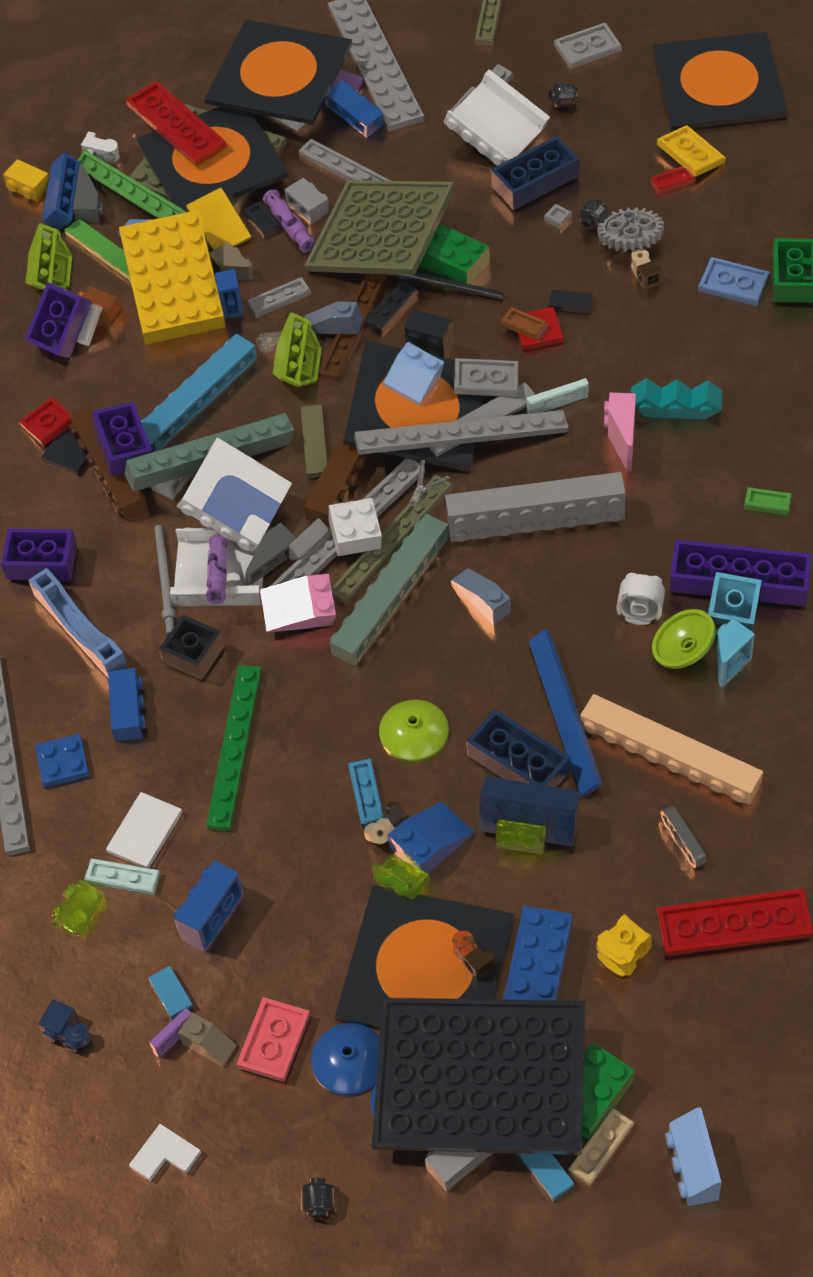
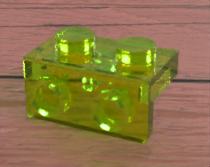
M498 819L496 847L537 854L544 853L546 846L545 826Z
M393 854L383 865L376 862L372 865L374 879L382 886L386 885L392 888L398 895H404L411 900L430 881L428 873Z
M79 879L74 884L70 883L63 893L65 899L62 905L59 903L51 915L54 917L51 922L53 926L59 924L77 936L83 934L104 896V893Z

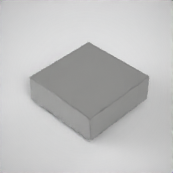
M555 204L545 214L544 221L561 229L572 217V212Z

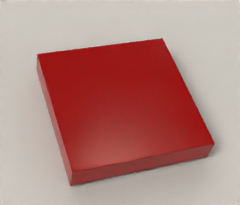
M554 307L525 312L546 321L547 328L537 341L518 333L523 350L563 343V335Z
M51 397L20 420L19 423L39 443L45 446L69 428L68 425L71 424L69 415L71 413Z

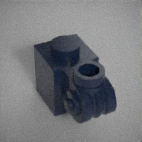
M52 999L38 1023L42 1036L50 1042L57 1040L63 1043L67 1049L76 1052L78 1048L86 1047L91 1040L87 1027L81 1023L75 1024L78 1016L74 1008Z

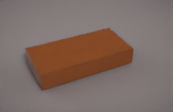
M511 307L502 318L501 326L537 341L547 328V322Z

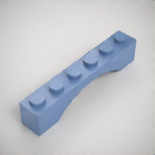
M47 568L29 579L34 596L107 678L108 671L123 670L128 667L121 649L111 638L105 636L94 627L83 615L60 582Z

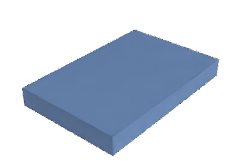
M711 257L699 283L698 291L758 306L769 280L770 272Z

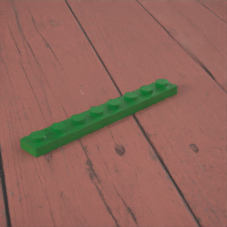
M238 665L206 824L207 830L231 832L262 673L261 667Z

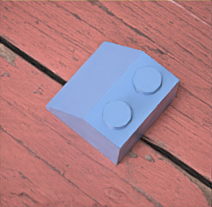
M407 342L397 355L383 385L420 405L439 380L444 362Z

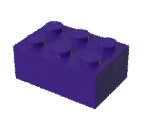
M47 282L25 340L56 355L70 358L92 300L59 285Z
M134 401L92 411L93 428L111 476L125 473L127 460L152 453Z
M8 528L1 561L6 579L29 580L47 568L57 580L71 581L77 549L73 530Z

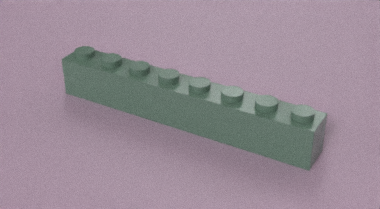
M286 413L129 459L126 461L125 476L134 492L197 473L208 454L210 446L217 437L245 455L253 456L291 444L294 429Z
M425 514L421 520L416 522L412 533L404 538L401 548L398 552L395 551L392 554L386 568L383 567L381 569L378 579L374 584L369 585L363 599L358 600L352 614L344 619L340 630L332 635L330 639L332 655L354 666L357 664L449 538V525L428 514Z

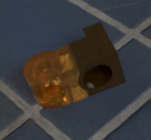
M459 931L453 936L452 943L456 957L476 980L496 967L494 954L490 950L483 953L474 943V938L470 932Z

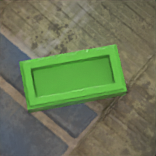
M748 487L744 509L788 516L792 494Z

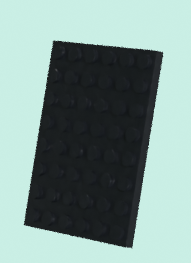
M382 998L372 1149L582 1155L586 1002L573 1000Z

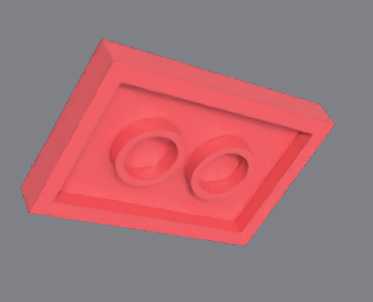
M263 997L237 1061V1068L285 1082L308 1023L310 1011Z

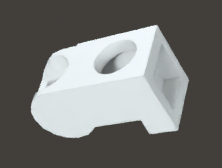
M88 131L81 144L82 152L86 150L108 163L116 162L120 158L118 144L115 140L100 139L96 137V133Z

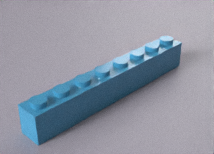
M235 334L226 341L222 348L213 353L207 362L199 366L193 375L184 380L178 389L170 393L163 403L156 406L149 416L141 421L152 453L160 451L257 359L254 344Z

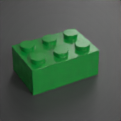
M439 223L419 266L445 279L472 284L490 263L489 246Z
M774 238L772 252L773 302L813 303V239Z
M594 1042L588 1046L584 1054L582 1136L587 1140H590L611 1109L615 1108L633 1084L635 1072L634 1069Z

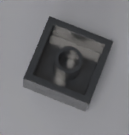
M413 309L404 326L405 345L409 342L433 356L448 359L454 348L452 319Z
M182 615L159 650L164 664L202 680L225 645L220 630Z

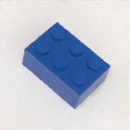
M215 860L210 867L207 866L203 870L201 880L190 889L188 899L183 906L180 905L174 914V920L181 940L204 952L207 951L244 896L238 872Z

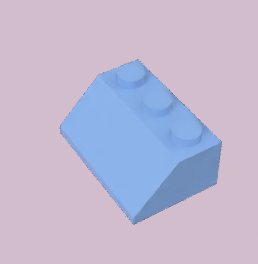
M701 1107L670 1122L669 1131L665 1133L668 1149L673 1148L675 1157L671 1158L674 1172L679 1173L681 1182H678L681 1198H686L688 1206L719 1200L721 1189L719 1171Z

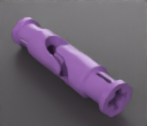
M277 190L266 192L263 202L270 206L272 214L281 222L283 228L293 241L300 245V250L303 253L311 252L316 240L309 236L307 228L294 213H291V208L285 200L280 198Z
M213 535L209 539L210 549L208 551L206 583L208 590L206 596L207 601L212 604H221L226 599V568L228 560L226 548L228 547V540L221 535Z

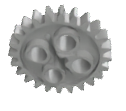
M638 207L634 210L627 208L626 211L619 209V213L612 211V216L608 215L607 219L603 220V223L598 224L600 242L603 241V245H608L609 249L615 247L616 251L620 248H623L624 252L627 249L635 251V248L643 250V246L649 248L650 243L656 244V240H661V236L664 235L662 217H658V213L653 214L652 210L646 212V208L638 211Z

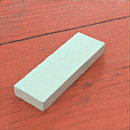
M585 378L527 397L528 414L545 412L588 398L589 383Z
M91 858L84 880L88 884L154 895L161 874L159 870Z

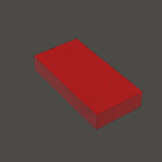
M681 166L652 176L651 183L657 193L661 195L693 184L696 178L688 169Z

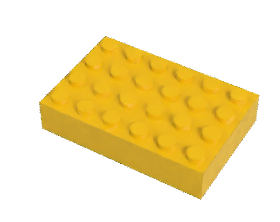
M199 210L119 227L146 345L226 327Z

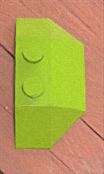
M39 223L28 255L25 283L30 286L44 290L47 282L65 289L69 288L72 255L60 237L59 230Z
M291 312L277 341L273 374L282 381L301 387L316 383L322 348L311 328L310 320Z

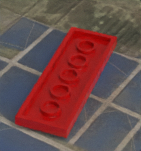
M157 81L126 99V104L131 110L195 166L227 147L226 141Z
M803 888L657 907L665 956L813 937L812 924Z

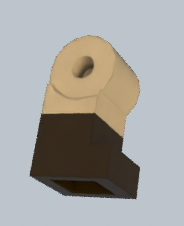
M636 249L631 254V268L643 289L661 284L663 282V270L660 265L654 266L647 250Z
M390 801L383 808L387 813L377 822L370 823L365 827L364 836L367 841L377 844L387 842L388 834L409 818L398 802Z

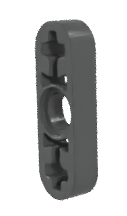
M670 806L662 810L660 814L665 826L694 868L705 864L707 859L704 851L675 807Z

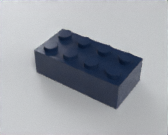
M555 136L492 168L491 185L506 203L515 210L579 177L580 159L558 136Z
M494 709L466 741L467 755L503 779L557 788L571 771V757L497 709Z
M486 776L480 793L478 830L573 846L578 828L581 791Z

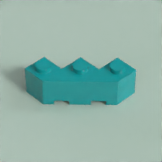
M648 378L631 387V393L636 394L635 411L644 417L707 419L722 411V390L708 380L693 389L678 379L661 388Z

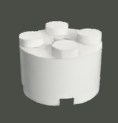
M628 573L620 584L616 606L617 613L624 615L625 620L632 624L647 625L651 623V620L656 619L657 621L662 614L665 588L661 578L658 576Z

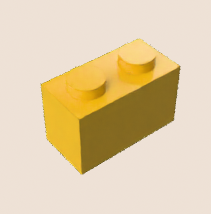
M17 159L3 174L6 187L27 199L38 202L47 193L48 173Z

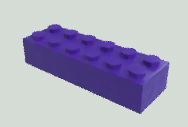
M675 539L669 592L711 596L715 574L719 572L762 580L758 597L760 602L806 606L812 554Z

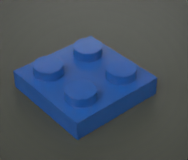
M80 734L35 745L44 788L90 777Z

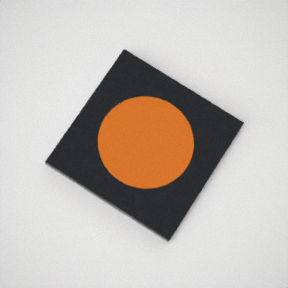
M245 20L204 98L205 104L314 125L353 45L352 39Z
M767 31L653 44V53L670 131H675L686 125L693 129L787 118L788 112Z
M217 107L196 115L221 136L227 145L226 148L197 166L192 164L156 131L135 138L138 147L169 201L186 212H189L186 205L219 188H222L227 198L231 200L289 177L284 164L252 113Z
M365 340L343 445L357 447L354 435L355 432L454 422L481 407L484 395L454 394L455 360L434 356L444 362L442 373L434 387L422 403L418 405L383 385L397 355L402 349ZM475 442L459 444L438 457L429 447L380 453L470 472Z
M373 885L336 1010L335 1020L361 1024L380 1030L382 998L494 999L515 918L514 913ZM477 947L483 953L490 950L496 958V967L478 980L467 970L462 960L464 956Z

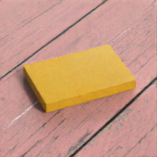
M687 125L657 139L656 144L679 164L688 169L695 177L724 164L726 160L725 156Z
M222 188L186 205L189 212L199 210L205 239L212 251L227 242L235 248L251 239V235Z

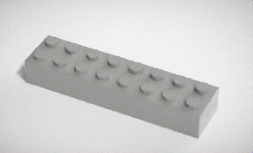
M621 472L445 495L450 541L462 542L469 539H485L492 536H507L515 533H529L538 530H552L554 528L574 527L576 525L596 524L607 521L615 522L625 519L626 493Z

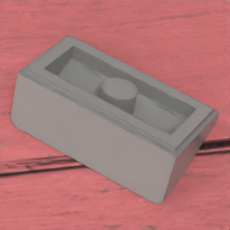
M320 519L315 520L289 545V559L291 561L301 558L329 532V529Z

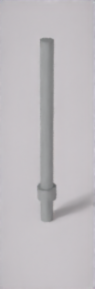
M157 525L155 526V537L164 608L162 619L166 625V634L168 636L175 626L176 614L172 608L164 530L163 526Z

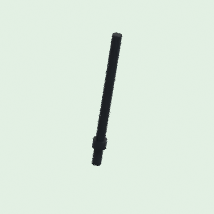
M417 272L415 275L388 274L397 276L401 280L408 281L411 279L503 300L505 293Z

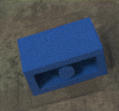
M235 269L215 273L224 318L244 315Z

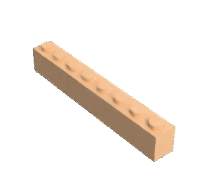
M595 694L592 695L580 715L583 729L586 732L597 734L609 743L623 746L631 753H638L646 757L650 762L662 764L672 772H679L688 776L694 782H701L715 792L727 794L737 802H744L750 805L762 783V770Z

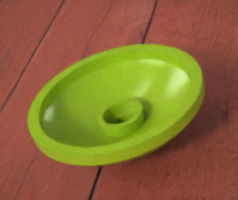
M698 609L685 610L673 615L661 625L655 634L652 643V652L655 659L662 666L670 669H679L696 663L709 651L716 635L715 623L709 614Z
M406 700L394 705L385 713L380 723L379 735L383 747L390 755L402 761L419 762L427 760L441 751L448 739L449 726L446 716L436 705L424 700ZM416 721L415 724H410L409 722Z

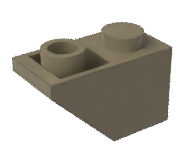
M229 242L209 253L212 269L216 273L235 269L237 280L251 281L254 279L252 272L254 268L251 261L245 259L237 247L234 248Z

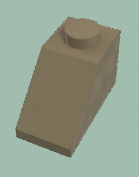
M193 1012L178 1032L183 1045L223 1068L237 1049V1045L213 1023Z

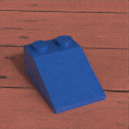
M440 802L404 820L388 834L389 848L418 876L423 878L474 834V831L443 802Z

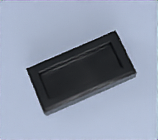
M260 201L243 210L244 215L263 238L281 230V225Z
M551 290L549 308L554 307L556 311L590 314L592 293Z

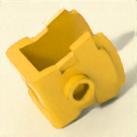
M626 914L618 920L616 926L597 936L598 942L596 943L599 960L610 971L620 977H630L637 966L635 963L639 958L644 957L652 947L651 935L629 919Z

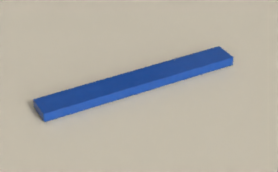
M544 629L532 638L529 644L566 754L571 757V768L578 789L581 791L580 795L587 796L603 784L549 630Z

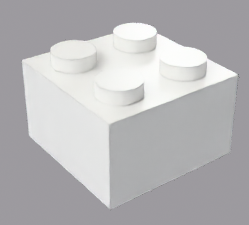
M372 498L329 505V523L337 556L381 549L382 535Z

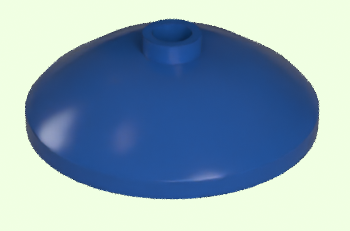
M356 1023L336 1025L324 1032L315 1043L311 1055L312 1069L317 1081L326 1090L341 1096L359 1095L373 1088L376 1085L378 1034L367 1026ZM345 1050L352 1051L350 1055L343 1054Z

